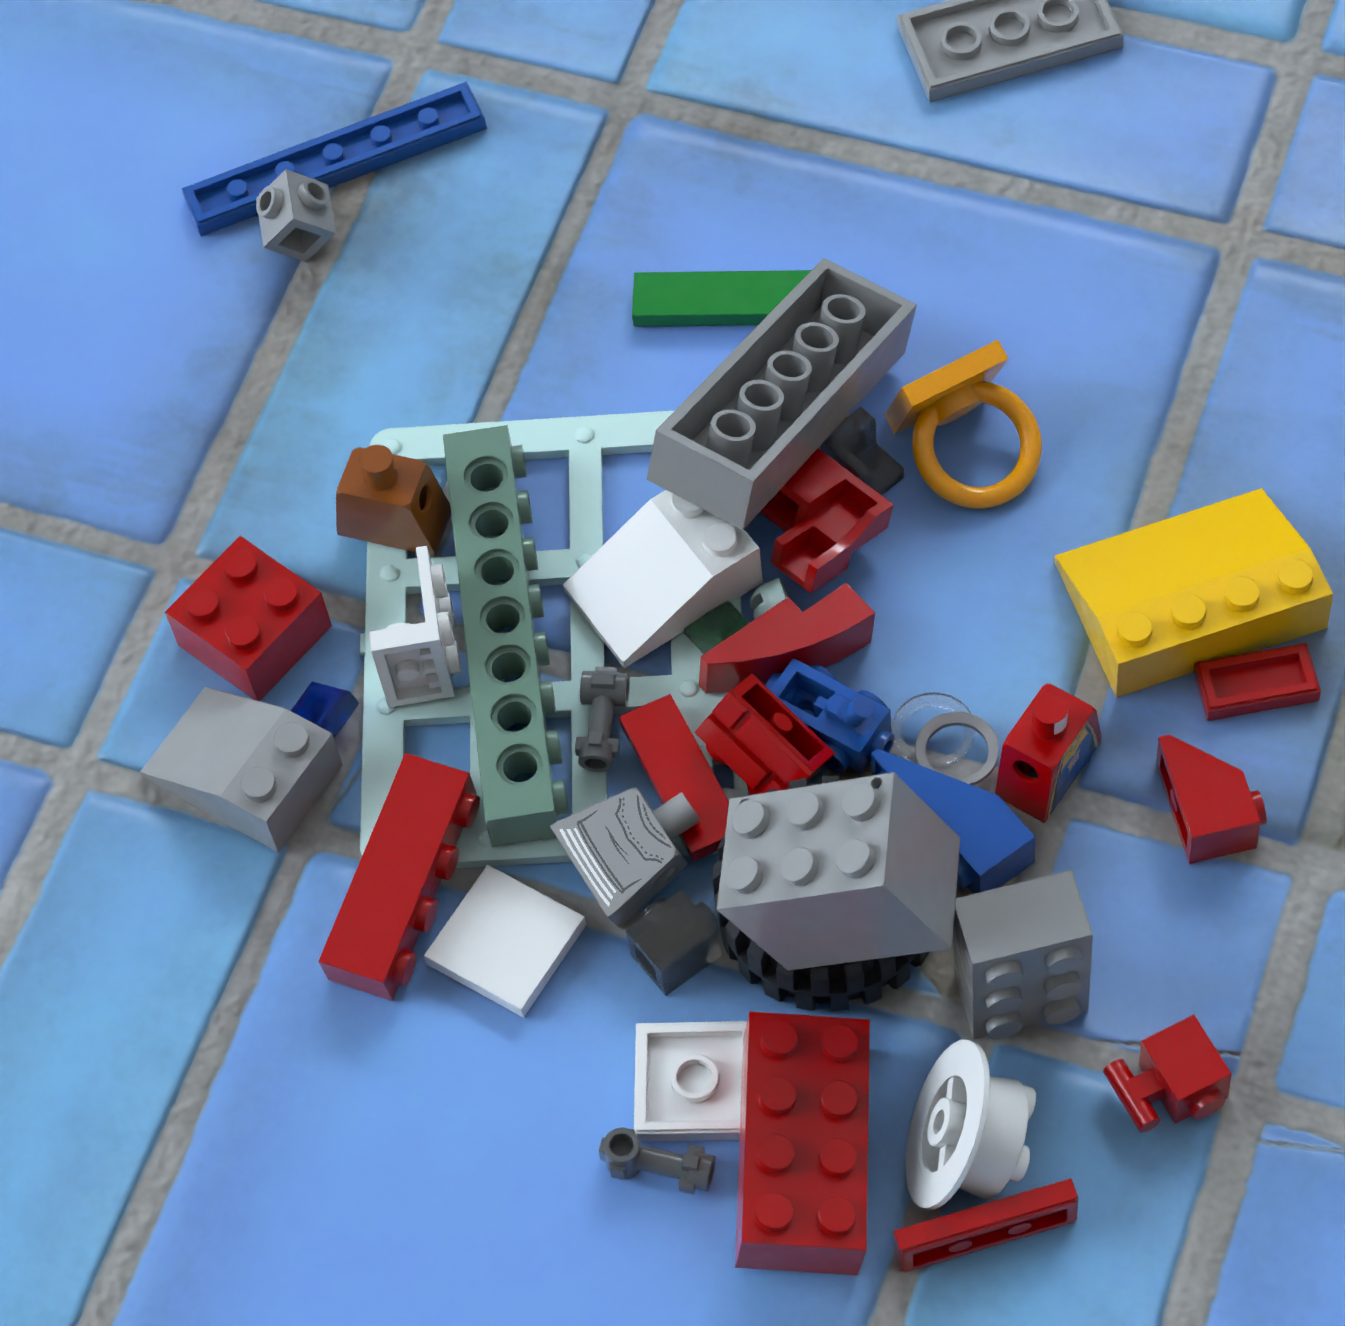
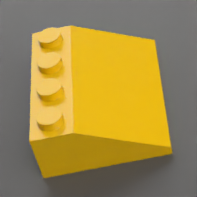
M1262 488L1054 555V563L1116 698L1193 673L1196 662L1256 652L1328 628L1333 592L1309 545Z

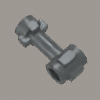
M595 667V671H583L581 675L580 702L581 705H591L588 735L586 737H576L575 753L576 756H579L578 764L589 771H608L612 768L613 758H619V739L610 738L614 706H628L630 676L629 673H619L618 668Z
M624 1127L610 1131L605 1138H602L599 1147L600 1160L606 1162L612 1178L630 1179L642 1170L680 1179L679 1191L694 1194L695 1189L708 1192L710 1188L716 1156L706 1154L705 1147L690 1144L685 1155L640 1145L635 1130Z

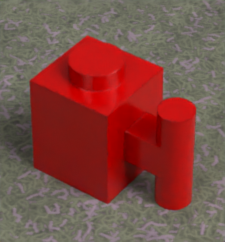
M1194 1014L1141 1040L1139 1066L1143 1073L1134 1077L1124 1059H1117L1103 1069L1104 1075L1140 1133L1150 1131L1160 1123L1161 1120L1151 1103L1159 1099L1175 1124L1190 1116L1195 1120H1200L1212 1115L1225 1104V1099L1229 1095L1232 1075Z

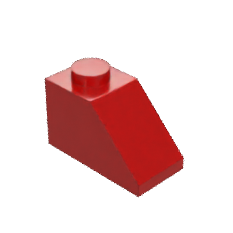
M1170 734L1158 737L1156 766L1188 863L1192 864L1256 849L1260 825L1267 823L1266 810L1260 792L1258 790L1250 792L1244 772Z

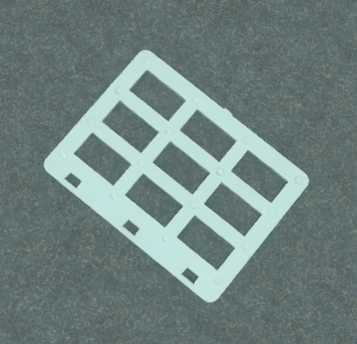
M674 411L389 428L378 432L372 438L370 446L384 445L394 455L422 460L429 466L446 465L443 434L508 425L512 446H523L525 460L569 457L570 549L536 551L538 570L528 571L530 585H563L604 545L602 455L652 452L656 429ZM489 487L482 491H492L497 487ZM494 533L486 538H495L503 533ZM367 542L365 633H360V655H364L361 855L364 853L404 757L405 726L470 723V776L477 795L480 797V806L473 825L469 829L463 827L455 846L459 848L456 868L486 867L487 864L490 866L572 862L558 838L492 847L484 815L470 687H454L455 697L388 708L372 656L369 632L382 630L396 623H407L408 594L422 593L417 558L408 559V550ZM456 556L430 557L432 565L441 563L443 565L447 592L460 591ZM498 580L491 585H502L509 580ZM741 597L715 612L727 610L728 635H709V616L671 639L672 675L630 677L628 706H614L613 715L626 714L671 694L712 771L713 765H720L721 763L715 761L706 750V744L694 732L728 692L705 693L699 687L700 658L710 649L742 629ZM570 599L571 681L552 682L556 714L546 715V718L571 717L573 815L608 799L607 771L593 772L582 768L578 764L579 756H576L575 753L576 737H586L588 735L591 705H581L580 702L581 675L583 671H595V667H606L605 643ZM506 627L499 629L496 633H506ZM733 771L734 789L722 788L727 799L749 796L747 783ZM678 836L673 839L681 854L689 856L680 837Z

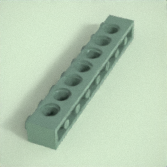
M508 425L443 434L484 815L492 847L557 838L550 826L559 821L558 815L569 814L564 780L554 781L552 765L562 764V753L558 730L548 731L546 715L556 714V705L552 681H542L540 666L550 665V656L546 632L536 633L534 618L544 617V608L540 584L530 585L528 571L538 570V560L534 537L524 538L523 524L533 523L528 490H518L517 478L527 477L523 446H512ZM489 487H497L492 491H482ZM494 533H503L495 538H486ZM498 580H509L502 585H491ZM504 627H515L514 630L508 633H496ZM509 675H521L519 679L513 682L501 681ZM523 723L528 725L520 731H507L514 724ZM522 773L534 774L531 779L524 782L512 781L515 776Z

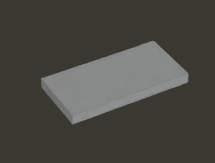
M949 0L897 15L898 30L929 102L1123 47L1124 35L1107 0Z

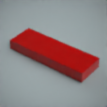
M671 694L619 716L620 726L661 803H666L682 792L701 821L679 835L692 861L694 862L718 851L722 837L726 833L729 800Z
M1072 1178L894 1230V1252L901 1272L904 1271L906 1273L1074 1223L1077 1220L1078 1195Z

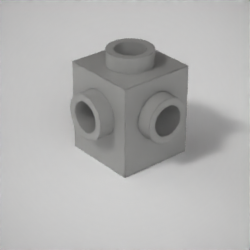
M285 169L256 198V210L259 215L263 248L307 262L336 234L328 184Z

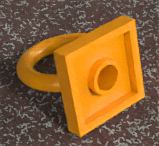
M999 340L903 386L884 415L894 434L914 425L912 451L920 475L927 485L940 497L966 508H992L1016 498L1033 480L1041 460L1042 439L1040 429L1030 408L1012 391L998 384L991 383L1009 359ZM981 403H985L1001 410L1012 421L1019 435L1020 454L1014 469L1002 481L986 487H973L954 480L943 470L934 451V435L937 425L941 426L952 422L972 411Z

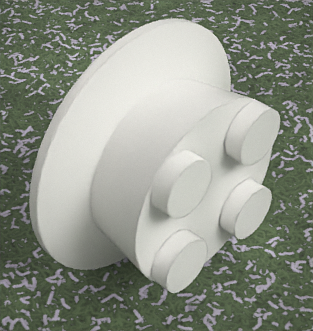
M959 1040L950 1045L941 1054L924 1082L913 1112L906 1146V1182L914 1203L925 1209L932 1210L941 1207L952 1198L958 1189H962L984 1200L991 1199L1001 1192L1009 1180L1019 1182L1028 1169L1030 1151L1024 1145L1028 1120L1035 1108V1089L1022 1085L1016 1079L990 1076L986 1055L981 1046L973 1041Z

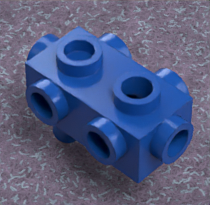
M795 658L791 660L782 674H773L765 686L835 752L825 765L828 769L837 773H844L847 768H850L862 774L871 761V753L880 749L890 753L895 740V735L891 733V710L875 694L865 690L857 692L838 682L837 678L826 668L819 665L808 666ZM806 709L812 711L814 713V716L803 710Z

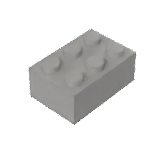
M1072 870L955 898L953 922L954 977L973 1039L989 1036L992 1039L1007 1038L1018 1033L1024 1026L1044 1021L1052 1025L1063 1024L1074 1020L1081 1012L1088 1011L1093 933Z

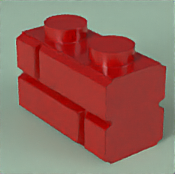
M752 673L724 696L712 713L694 732L706 744L707 752L715 761L728 765L747 783V789L751 795L765 793L771 789L776 791L789 789L788 782L806 778L808 785L835 754L831 748Z

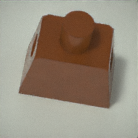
M377 444L367 448L358 447L353 449L336 491L337 534L416 552V547L427 546L429 555L436 556L451 517V507L430 466L422 460L394 455L384 445Z

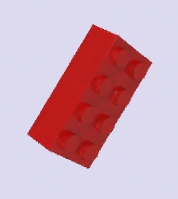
M749 1011L743 1037L735 1268L858 1276L867 1250L870 1019Z

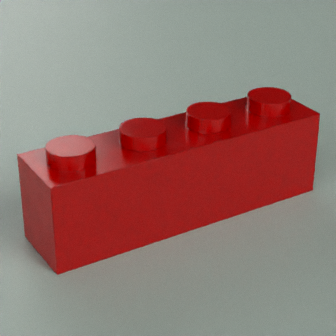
M408 753L404 754L318 962L328 980L393 1001L399 984L403 986L408 984L417 960V954L413 952L421 932L427 933L431 929L437 914L438 900L434 898L442 879L448 881L455 871L459 858V848L455 846L463 827L471 828L479 810L480 797L477 795L469 772Z

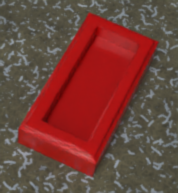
M1307 643L1196 662L1194 665V675L1207 721L1320 700L1321 690Z

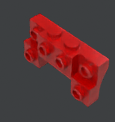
M817 449L760 511L762 515L785 531V533L775 539L770 563L812 594L848 569L852 552L888 528L894 504L841 466L837 461L830 458L820 449Z

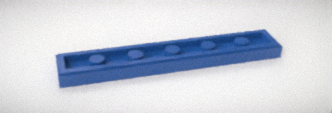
M466 81L181 188L200 236H204L257 216L256 198L285 169L328 184V187L331 188L487 129L486 121Z

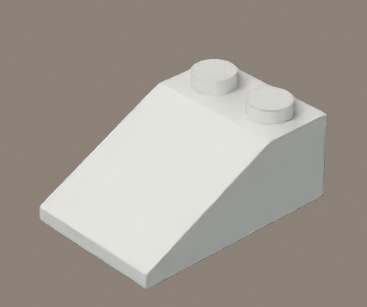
M665 490L651 498L563 584V589L620 664L626 668L762 584L763 575L760 549L745 530H741Z

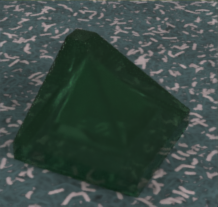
M727 600L684 628V634L705 654L750 622Z

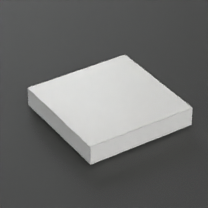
M487 864L424 954L426 965L524 1018L586 927L585 916Z
M747 1021L636 1023L634 1130L640 1142L739 1140L743 1037Z

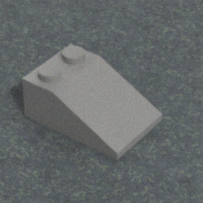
M205 687L140 771L142 778L279 853L343 764L331 732L286 708Z

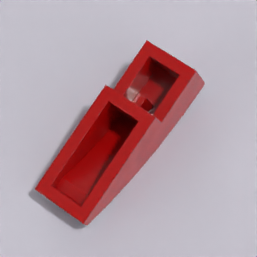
M847 583L804 612L787 597L701 656L699 687L705 693L729 692L751 673L766 685L773 674H782L793 658L808 666L819 665L824 668L871 643L875 612Z

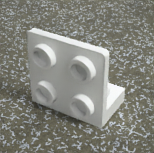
M427 546L416 547L425 622L417 624L396 623L385 629L369 632L371 652L388 708L455 697L452 675L462 673L457 641L454 640L452 626H455L451 595L447 592L444 568L442 563L432 565Z

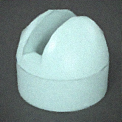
M780 577L764 583L756 588L752 594L750 607L754 610L753 616L755 619L788 597Z

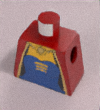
M1044 684L1003 743L995 794L1004 802L1045 824L1101 742L1097 710L1090 704L1052 684ZM1035 769L1038 778H1030L1025 774L1034 773Z

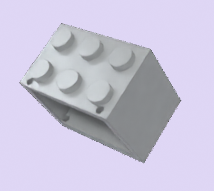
M894 772L730 798L717 910L786 970L951 949L960 837Z

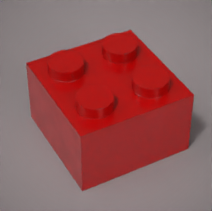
M239 536L165 611L178 646L256 701H261L332 627L322 593L242 536Z

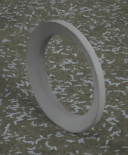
M948 712L928 721L922 727L916 739L915 756L917 764L934 770L926 757V747L930 738L945 727L959 725L977 731L986 741L989 753L986 763L978 772L968 777L955 779L970 785H976L992 773L999 758V742L994 730L985 720L971 713Z

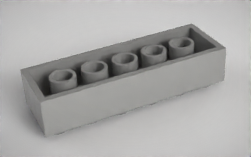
M823 258L656 429L647 480L744 530L904 355L917 304Z

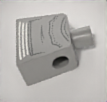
M632 788L561 819L550 827L606 916L619 928L628 922L686 867L688 863L673 839L701 820L682 792L653 810L637 788Z

